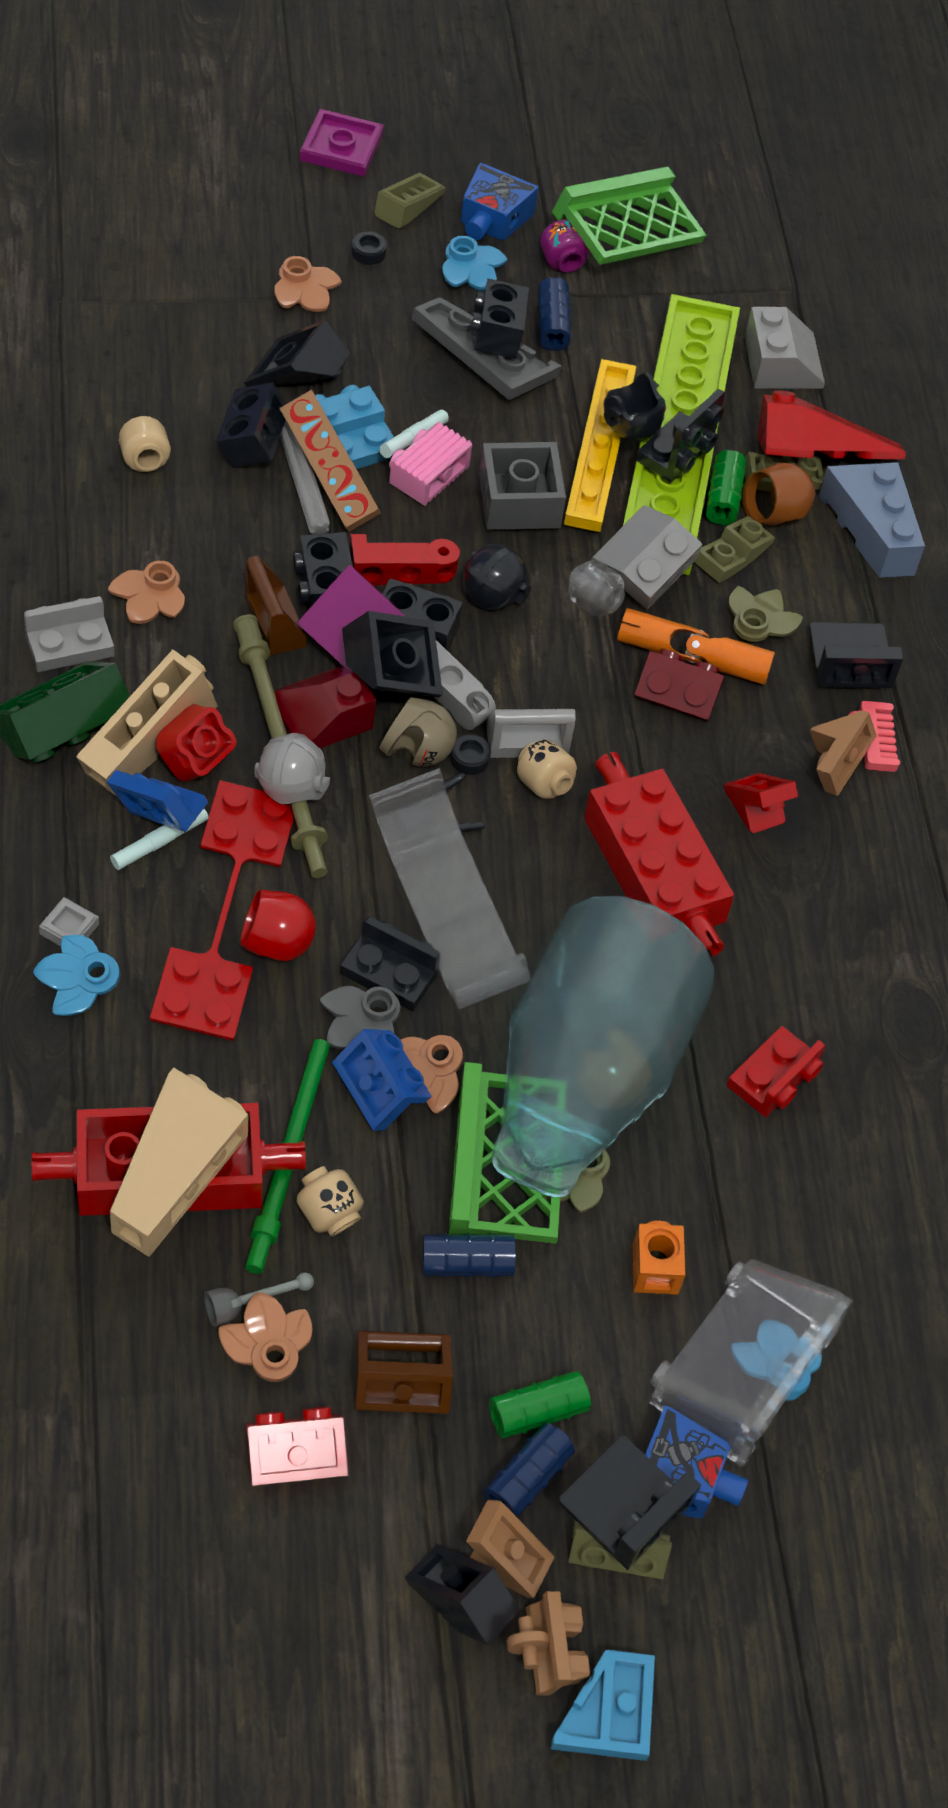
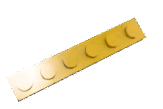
M601 359L564 525L601 532L621 436L616 434L606 424L603 415V402L610 390L633 383L636 366Z

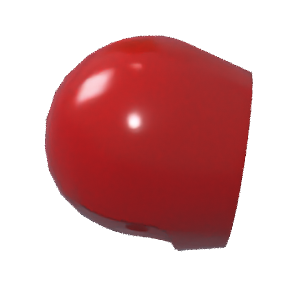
M258 890L252 899L244 921L240 946L255 955L279 961L296 959L310 948L315 938L316 920L313 911L302 898L294 894L281 891Z

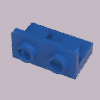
M115 770L107 780V784L129 813L184 832L188 830L208 804V800L202 794L154 778L147 779L139 773L130 775Z
M363 1029L332 1062L373 1131H384L411 1103H426L432 1097L424 1084L422 1074L412 1065L404 1052L401 1040L390 1030Z

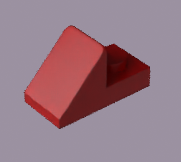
M761 773L723 784L727 796L751 833L783 824L785 822L784 801L798 797L795 781Z

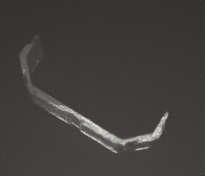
M440 768L369 795L373 813L390 858L426 942L441 953L439 972L458 1009L531 981L524 953L516 955L461 834L446 793Z

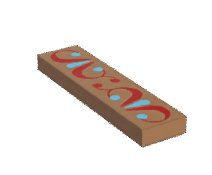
M312 389L280 408L282 414L348 532L380 515L381 512Z

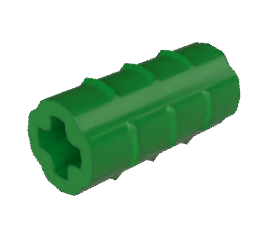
M724 450L715 456L706 517L714 524L729 525L734 523L738 517L742 487L744 486V475L746 473V458L738 451Z
M579 1371L561 1376L554 1375L553 1378L538 1383L532 1382L529 1386L516 1390L511 1389L510 1392L490 1397L489 1400L491 1420L497 1434L502 1439L519 1433L526 1434L527 1431L541 1427L545 1423L551 1424L563 1419L569 1420L570 1417L589 1412L591 1407L589 1390Z

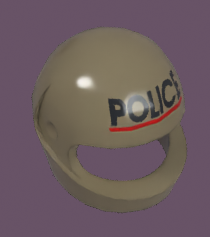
M411 697L391 725L379 749L387 756L394 754L400 749H406L414 757L412 765L418 767L433 766L442 762L453 750L457 738L456 725L451 714L444 707L432 701Z

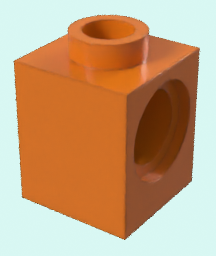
M651 1221L646 1224H639L633 1240L634 1293L678 1295L685 1278L684 1226L670 1225L665 1221ZM650 1251L662 1252L668 1259H657L650 1254Z

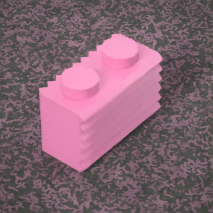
M437 422L428 431L422 429L415 436L411 446L405 451L399 449L392 456L389 463V483L426 506L428 501L431 502L433 497L435 498L442 489L450 485L451 481L459 477L460 473L463 474L464 470L468 469L472 443L470 440L466 441L464 436L460 437L459 433H454L453 429L449 430L447 425L443 426L441 422Z

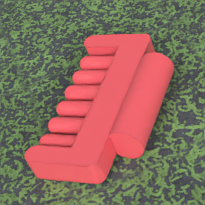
M863 701L860 705L859 711L863 710L870 713L877 735L863 756L865 768L868 770L895 772L900 765L898 755L895 753L897 751V747L894 745L896 743L894 738L895 731L891 730L894 728V723L891 722L893 720L891 713L894 706L891 703Z

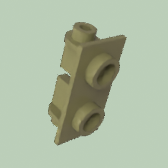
M575 1520L572 1533L573 1543L568 1563L663 1579L672 1542H670V1535L663 1534L627 1570Z

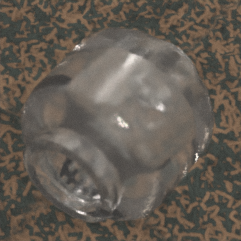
M590 560L572 571L569 578L568 593L570 599L576 605L591 615L603 616L616 611L620 607L625 597V585L623 578L618 572L599 560Z

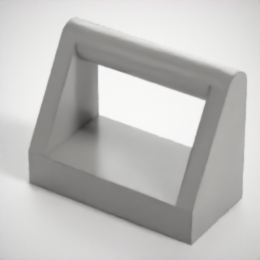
M494 709L488 716L486 726L488 744L491 748L490 758L519 757L521 751L528 744L543 739L554 741L569 754L575 726V709Z

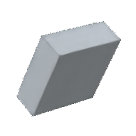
M63 897L40 924L39 933L61 946L62 937L66 935L76 934L89 937L99 925V916Z

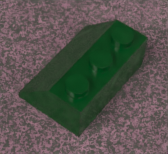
M86 661L0 703V737L15 757L32 760L33 763L45 760L55 754L53 748L65 742L68 745L81 742L90 736L89 730L99 725L103 727L130 697L116 663Z

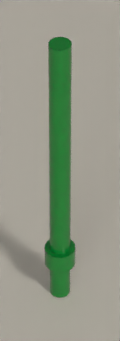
M323 1039L313 1041L283 1143H298L303 1139L330 1048V1044ZM274 1170L262 1213L255 1217L250 1233L253 1242L245 1265V1269L250 1273L261 1274L263 1272L270 1246L277 1241L281 1228V1223L278 1219L293 1170Z

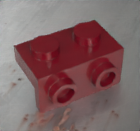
M660 649L659 654L650 651L634 694L635 697L709 722L719 691L724 683V676L718 674L719 668L701 661H697L696 666L682 662L680 654L666 649Z

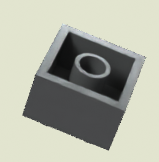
M557 442L483 443L479 479L487 530L561 528L566 494Z

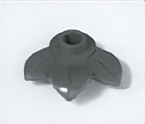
M344 986L334 989L320 998L321 1005L336 1017L327 1034V1042L331 1047L344 1050L363 1029L390 1030L394 1033L393 1024L399 1017L400 1003L394 993L385 987H373L365 992L354 986ZM375 1007L383 1008L385 1012H375L372 1009Z

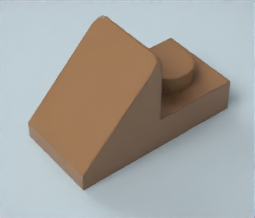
M863 710L810 729L816 750L823 753L819 758L816 770L825 792L836 796L840 794L877 736L870 713Z
M487 1500L466 1540L474 1549L470 1558L494 1567L506 1587L527 1598L535 1597L554 1559L552 1553L502 1501Z

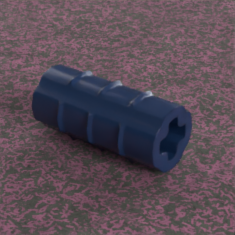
M550 277L544 279L539 284L538 332L540 333V344L543 348L550 351H559L565 349L570 344L571 338L569 285L561 278Z
M447 1233L444 1235H423V1276H444L445 1278L447 1276H467L468 1278L470 1276H489L490 1278L493 1276H514L515 1237L514 1235H493L492 1233L489 1235H471L470 1233L467 1235H448Z
M549 1423L543 1424L531 1438H527L526 1444L520 1451L511 1456L510 1462L501 1471H497L496 1477L483 1491L486 1502L487 1500L502 1501L518 1517L527 1506L533 1504V1499L542 1489L548 1487V1482L556 1473H560L563 1470L564 1464L575 1453L570 1438L558 1427Z

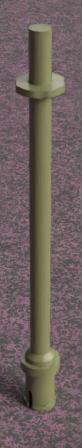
M250 614L242 615L233 623L240 644L238 655L241 662L249 665L251 668L270 736L273 739L287 733L265 663L270 656V649L267 642L262 639L257 617ZM307 800L290 803L298 831L291 837V844L295 850L305 852L312 877L321 878L328 872L321 851V846L328 839L325 828L313 824Z

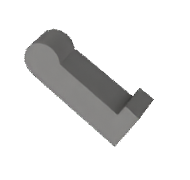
M436 641L443 695L439 698H434L452 713V716L461 727L473 730L486 721L492 711L496 709L495 702L483 685Z

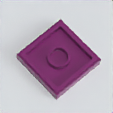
M319 109L301 148L300 161L365 177L383 136L384 125Z
M348 565L297 624L342 666L350 669L346 666L343 627L367 611L399 616L405 615L355 568Z

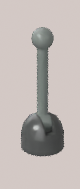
M304 1272L299 1274L296 1280L238 1296L231 1288L218 1287L204 1292L205 1309L212 1326L218 1327L235 1320L241 1311V1306L247 1304L255 1293L262 1292L274 1296L298 1288L302 1291H307L313 1287L314 1279L311 1274Z

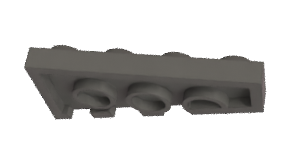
M441 297L414 308L413 321L508 400L559 377L561 365L552 360L547 364L535 358L536 351L524 344L520 347L516 359L474 350L476 335L470 334L473 315Z

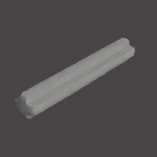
M285 421L280 439L311 534H325L329 531L330 521L313 468L289 424Z

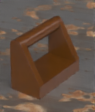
M259 556L248 558L245 574V600L251 614L257 617L262 639L269 645L270 656L305 648L307 637L303 628L297 624L299 618L283 581Z
M358 1331L355 1410L449 1414L453 1378L451 1335ZM368 1350L440 1353V1364L368 1361Z

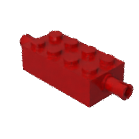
M610 752L612 762L609 756L604 754L596 761L595 767L602 775L606 785L590 790L584 819L652 946L689 934L701 959L709 958L707 950H709L711 957H715L724 949V943L720 940L713 926L726 922L734 898L733 891L664 769L630 778L617 752Z
M241 1103L240 1105L248 1114V1136L187 1211L262 1208V1175H265V1171L306 1170L305 1141L264 1144V1139L260 1140L258 1103ZM154 1107L77 1110V1147H73V1152H32L33 1182L38 1180L74 1179V1183H77L79 1215H110V1210Z

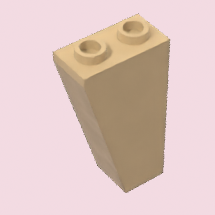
M172 649L76 756L84 772L116 795L107 784V780L115 770L130 775L135 773L141 774L161 756L156 748V737L167 724L192 704L214 708L218 706L212 693L214 688L204 675L206 672L205 667L193 656L187 655L184 658Z
M173 1068L166 1078L110 1210L111 1233L150 1257L247 1138L248 1114L244 1108L234 1099L229 1097L222 1098L209 1090L205 1082L193 1074L185 1075L176 1068Z

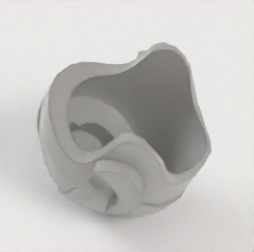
M291 733L271 739L264 747L260 763L256 762L255 777L259 780L264 792L280 804H290L304 800H319L329 786L330 778L325 777L324 754L314 742L303 734Z

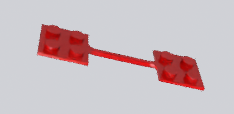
M219 780L200 848L229 855L234 860L235 866L212 947L209 951L201 954L170 947L149 1021L234 1041L253 967L224 960L220 957L218 948L241 866L248 861H256L281 867L294 819L291 804H280L262 790Z

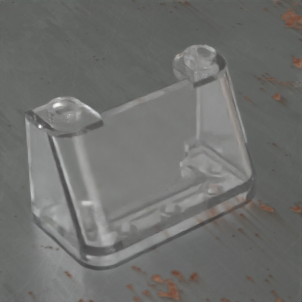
M753 1258L746 1265L741 1261L736 1263L725 1280V1284L729 1288L674 1362L671 1364L664 1360L650 1381L656 1387L650 1404L660 1411H663L665 1405L669 1406L727 1441L731 1446L727 1458L740 1467L744 1466L754 1452L756 1441L769 1428L776 1413L817 1355H820L836 1336L853 1303L852 1299L836 1289Z

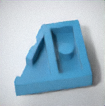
M605 1650L560 1728H558L553 1736L551 1749L647 1761L650 1754L655 1656Z

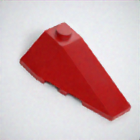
M773 391V396L763 395L757 438L765 454L813 458L814 451H819L832 458H844L848 451H855L854 455L865 459H905L906 452L899 443L800 398H795V394L792 392Z

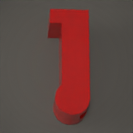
M351 534L349 551L352 566L373 586L387 585L390 578L410 584H438L449 582L456 576L460 550L450 540L437 539L430 544L367 543L366 534Z

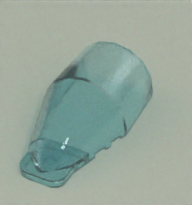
M624 896L591 897L572 905L560 920L512 1013L509 1023L510 1039L506 1063L507 1080L504 1090L502 1130L495 1143L491 1157L493 1166L500 1174L544 1195L563 1197L574 1189L581 1172L617 1139L618 1134L631 1122L634 1123L641 1117L644 1110L657 1098L660 1099L668 1091L710 998L714 980V966L705 945L683 922L655 905Z

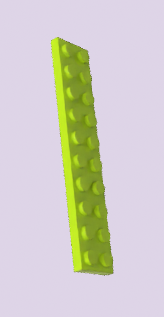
M671 294L654 381L659 385L656 389L664 398L667 407L661 428L680 411L688 416L692 414L717 389L725 392L740 311L739 307ZM649 439L644 440V441H641V442H640V447H639V449H640ZM714 447L707 454L703 452L697 458L692 469L686 474L682 472L672 483L639 462H636L623 526L645 505L675 518L697 538ZM692 565L683 574L690 575Z

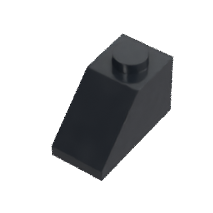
M438 1544L405 1577L407 1583L459 1633L486 1645L502 1634L507 1624L521 1611L494 1567Z

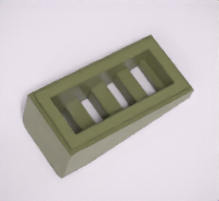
M419 172L379 191L374 211L375 216L399 229L410 223L444 194L446 187Z

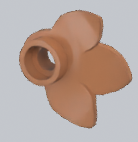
M292 256L287 258L280 267V281L275 285L274 293L277 302L284 308H290L299 303L308 311L322 312L327 310L330 303L327 289L340 285L341 279L333 270L327 267H312L306 258Z
M166 561L151 562L144 571L128 570L115 578L108 587L109 593L128 600L126 603V615L131 623H148L155 619L160 612L163 615L175 618L183 610L185 604V596L179 589L180 576L174 566Z
M437 1035L428 1040L414 1036L400 1039L404 1052L412 1065L422 1074L424 1084L432 1096L427 1101L430 1110L434 1114H439L452 1103L459 1091L456 1072L463 1062V1051L457 1040L447 1035ZM440 1049L447 1050L449 1054L446 1059L438 1061L433 1058L436 1051Z
M262 1292L255 1293L249 1300L244 1314V1323L227 1324L219 1327V1339L226 1354L236 1363L252 1365L258 1376L271 1382L283 1381L295 1372L298 1365V1353L310 1342L312 1336V1322L306 1309L295 1310L286 1315L283 1307L275 1298ZM271 1351H279L283 1354L284 1358L278 1363H273L266 1356Z

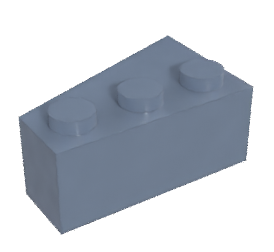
M880 463L827 466L818 497L824 504H830L838 515L836 521L842 529L847 527L856 539L855 546L879 578L915 576L925 544L899 464Z

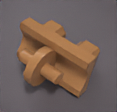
M547 1591L543 1594L541 1601L528 1605L525 1608L526 1616L518 1619L520 1633L508 1637L507 1649L512 1654H523L524 1668L533 1669L536 1695L550 1696L563 1686L583 1681L589 1676L590 1668L588 1655L584 1651H568L566 1637H575L582 1631L583 1617L581 1607L561 1602L560 1592Z

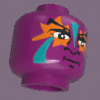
M563 219L551 223L540 237V247L549 266L556 271L573 272L583 265L589 255L588 247L569 220Z

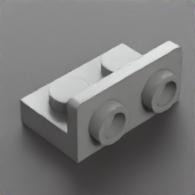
M100 596L78 599L73 602L53 606H42L24 612L26 638L37 672L115 656L114 644L104 618V604Z

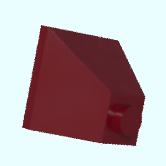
M337 667L274 690L282 720L288 733L303 734L320 749L373 729L376 699L365 681L351 669Z

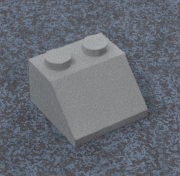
M752 307L744 339L754 388L823 389L825 382L814 333L787 307Z
M643 505L592 557V560L648 610L699 558L703 544L675 518Z

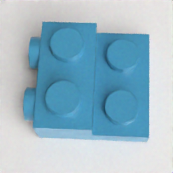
M350 385L345 387L339 395L328 398L324 395H315L356 469L392 458V456L385 458L380 453V446L394 436L384 422L385 410L370 386L359 388L356 385Z

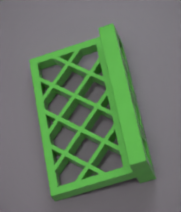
M669 167L565 187L552 210L557 220H569L600 265L701 243L706 237V233L672 188L671 183L675 175ZM665 198L672 209L657 203V201ZM640 206L648 210V213L646 215L631 207ZM614 211L622 215V220H619L611 215H608L605 212ZM655 213L670 220L669 225L653 218V214ZM587 216L596 220V226L584 221L582 217ZM628 218L644 225V230L628 224ZM675 223L686 227L690 233L674 228ZM602 224L618 230V236L601 229ZM650 228L666 235V238L661 239L650 234ZM624 234L640 240V244L636 245L623 239ZM598 239L615 246L614 250L605 251Z
M465 1062L460 1085L448 1235H467L468 1233L472 1235H489L492 1233L493 1235H514L515 1239L557 1243L567 1081L482 1072V1064ZM488 1087L505 1088L514 1099L499 1109L487 1096ZM538 1092L556 1094V1105L544 1114L529 1100ZM520 1105L535 1119L522 1130H519L506 1116ZM486 1109L491 1113V1116H489L487 1119ZM555 1116V1123L553 1125L549 1120ZM497 1121L512 1136L498 1147L484 1135L485 1130ZM541 1126L554 1139L553 1144L542 1152L526 1138ZM517 1143L533 1158L518 1170L503 1155ZM483 1148L489 1153L485 1157H483ZM551 1155H553L552 1164L547 1160ZM494 1160L510 1175L495 1187L481 1174L482 1169ZM538 1165L551 1177V1183L539 1192L524 1177V1175ZM515 1182L530 1197L516 1209L500 1194ZM480 1187L486 1192V1193H485L484 1195H482L481 1197H480ZM549 1194L550 1204L544 1199ZM490 1200H493L507 1215L497 1223L478 1221L479 1208ZM537 1204L549 1217L548 1228L531 1227L521 1215Z

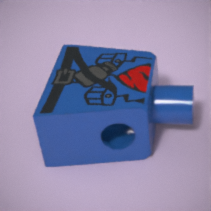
M480 163L463 199L461 222L465 225L467 235L474 240L482 239L485 234L499 240L507 239L534 215L539 186Z
M664 1406L645 1455L674 1483L688 1472L701 1484L693 1504L682 1515L703 1518L712 1496L739 1506L748 1484V1479L723 1469L731 1447L727 1441L673 1408Z

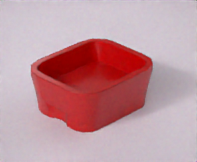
M192 704L184 709L156 737V748L175 777L183 782H190L208 774L236 746L235 735L231 729L224 725L219 711L214 707Z

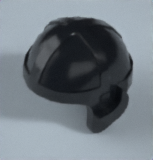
M642 373L633 383L610 390L603 402V415L606 424L616 434L628 441L640 442L653 437L661 429L667 409L666 402L656 388L659 385L650 374Z
M490 544L471 553L473 557L465 565L463 585L472 603L481 609L495 611L505 608L513 602L522 604L531 591L529 574L522 557L516 551L502 544Z

